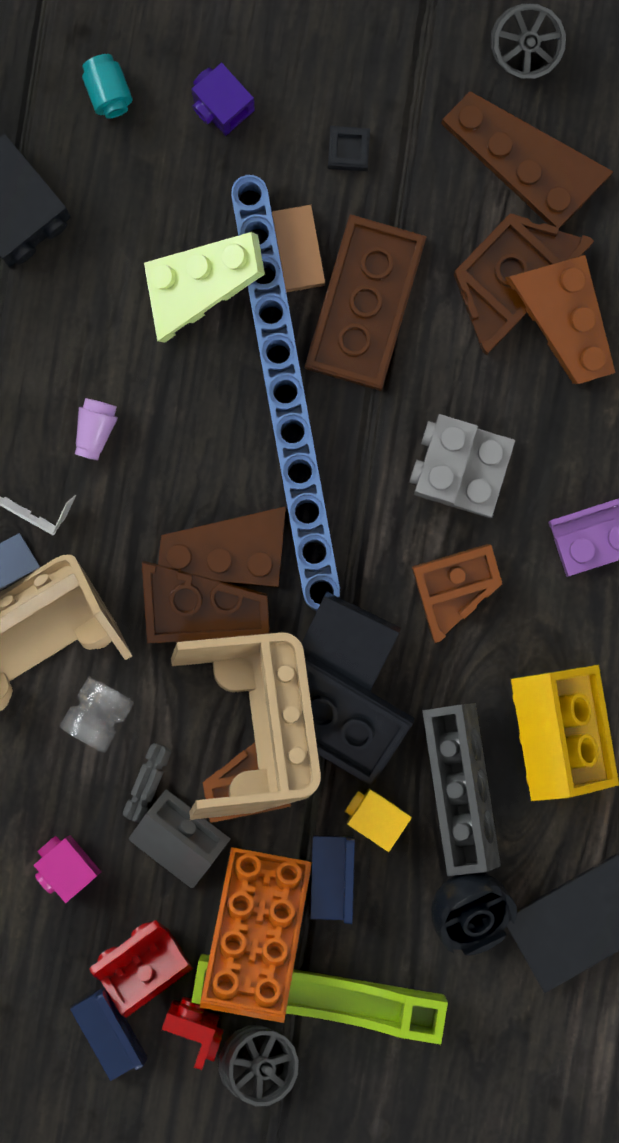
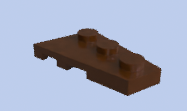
M286 506L161 535L158 565L225 583L279 588Z
M142 561L147 644L270 634L268 594Z

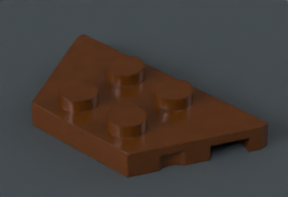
M510 213L455 270V280L480 347L485 355H488L527 314L525 304L516 290L511 288L505 277L582 256L594 243L591 237L582 235V237L559 231L558 227L545 223L535 224L528 218Z

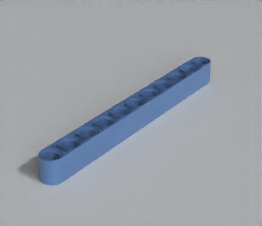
M245 175L234 182L231 196L238 236L255 229H261L268 234L267 240L260 244L264 268L271 269L276 276L268 284H260L254 281L248 286L303 597L306 604L312 610L317 611L320 604L315 603L311 599V587L315 583L325 582L332 587L333 595L340 597V586L268 190L261 178L255 175ZM248 190L258 192L261 196L260 201L254 205H245L239 198ZM276 307L282 312L283 316L277 323L268 324L260 318L261 312L265 308ZM272 347H285L290 353L289 358L281 364L271 362L267 354ZM282 385H290L296 390L297 396L290 403H281L274 397L276 389ZM296 424L303 429L305 434L299 442L288 443L282 438L281 432L287 425ZM303 463L310 468L312 475L307 482L295 483L289 478L288 472L290 468L295 464ZM303 503H311L317 507L319 516L312 523H302L295 515L297 507ZM312 542L321 544L326 550L325 559L317 564L307 562L302 555L304 547Z

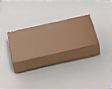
M311 205L272 211L286 293L325 286Z

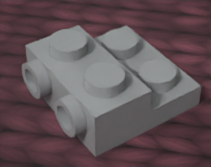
M439 414L436 423L428 421L421 444L428 446L424 462L416 459L409 483L416 485L414 495L492 518L515 440L478 429L477 425Z

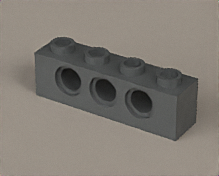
M476 703L422 710L447 876L488 872L498 868L501 864Z

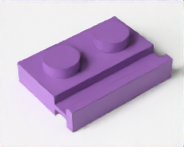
M619 498L548 522L555 538L554 541L566 577L619 561Z

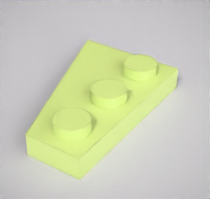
M249 232L144 263L157 341L167 342L176 336V331L188 323H195L205 316L204 312L222 300L227 301L265 275L258 234Z

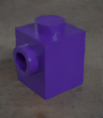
M222 62L215 69L211 67L205 69L194 80V87L191 89L195 102L192 105L193 110L207 125L212 121L225 136L255 111L254 97Z

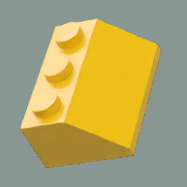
M599 665L511 679L513 702L516 708L520 732L519 739L523 750L527 773L526 781L529 786L531 801L571 798L619 786Z

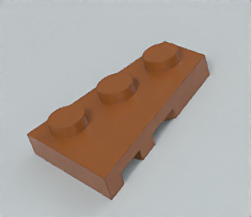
M586 255L505 277L511 288L516 290L525 304V310L532 321H536L548 340V346L573 384L584 383L615 373Z

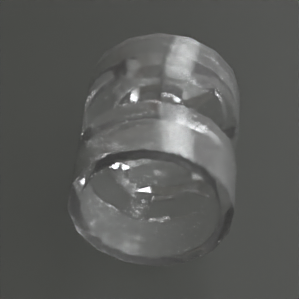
M88 676L77 695L80 704L70 707L60 727L80 741L105 753L117 734L114 728L115 723L124 722L135 702L106 684Z

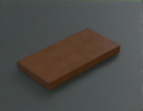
M352 214L349 215L305 363V369L382 391L427 236Z

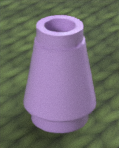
M85 398L83 407H79L76 455L99 460L100 453L118 419L115 416L117 406Z

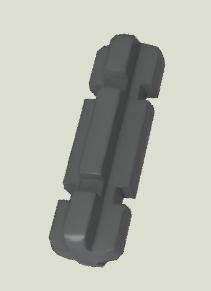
M157 743L150 745L145 757L148 761L142 765L131 791L133 797L127 801L123 811V816L127 819L140 823L148 812L149 807H147V804L152 802L164 773L162 767L167 765L171 756L169 748Z

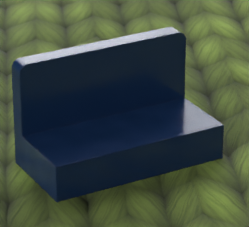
M313 835L311 919L344 920V924H352L354 836Z
M105 987L70 1008L110 1081L133 1068L138 1070L145 1065L148 1058L127 1019L119 1013Z

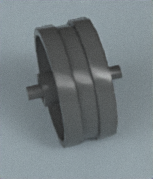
M520 3L507 9L497 19L491 32V49L495 60L506 72L519 78H538L549 73L560 62L565 51L566 33L561 20L552 10L539 4ZM520 11H539L530 30H527ZM512 15H514L520 29L518 34L501 30L505 22ZM547 16L552 21L556 31L538 35L537 31L543 19ZM499 37L514 40L517 45L502 56L499 49ZM557 38V46L553 57L549 56L539 47L542 41ZM521 50H524L523 71L514 69L506 63ZM535 51L547 64L539 69L530 71L531 52Z
M248 1025L235 1031L224 1043L219 1055L218 1071L223 1085L232 1095L253 1106H270L282 1100L293 1088L298 1076L299 1059L295 1047L284 1035L262 1025ZM259 1035H267L258 1053L252 1039ZM275 1040H277L283 1053L268 1057ZM245 1045L248 1052L244 1054L243 1058L236 1057L238 1051ZM283 1063L282 1071L278 1077L275 1075V1065ZM233 1066H243L245 1071L234 1080ZM253 1077V1095L242 1093L239 1089ZM270 1079L273 1081L274 1084L270 1089L263 1092V1080Z

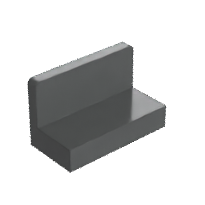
M166 789L145 814L130 835L129 840L187 886L194 888L230 841V838L204 818L190 820L189 811L191 808Z

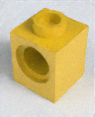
M370 788L365 795L358 791L345 810L346 813L351 815L347 820V825L388 852L412 818L409 814Z

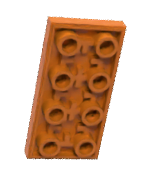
M231 847L200 1008L284 1023L312 862Z

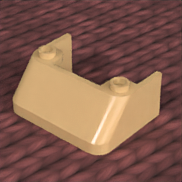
M62 555L53 559L0 592V711L8 705L12 696L11 680L76 640L85 649L89 650L104 648L112 641L125 660L132 657L115 620L73 555Z
M270 633L177 642L171 657L172 666L213 663L214 677L221 688L229 692L249 691L259 769L244 771L238 774L230 784L229 797L196 800L189 811L190 820L255 813L310 797L319 787L321 772L305 656L301 642L289 633Z

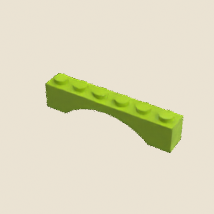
M201 954L199 958L192 1003L200 1004L210 955ZM293 969L286 1014L330 1020L375 1030L399 1038L441 1045L448 1002L444 994Z

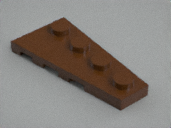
M471 91L442 119L441 124L548 225L558 227L559 229L613 174L612 170Z

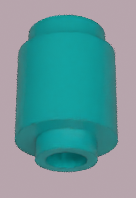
M102 54L90 58L82 65L84 70L82 79L95 113L105 115L108 119L125 114L128 111L127 106L131 104L133 98L119 62L114 61L111 54Z

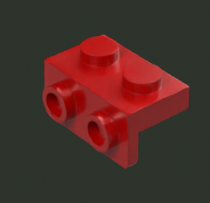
M157 920L138 926L131 933V938L119 947H112L104 951L98 957V962L89 968L93 977L102 982L119 1013L126 1018L193 969L169 929Z
M182 997L181 1002L173 999L162 1027L164 1031L202 1043L194 1068L200 1070L203 1069L206 1059L214 1062L224 1029L217 1027L220 1015L205 1011V1008H200V1004L192 1003V999Z

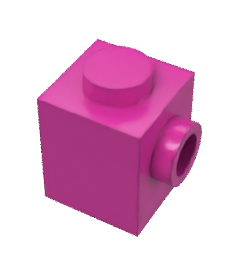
M71 835L62 841L57 836L53 837L37 851L42 858L33 865L39 871L35 877L40 885L50 894L55 891L65 903L101 873L100 869Z

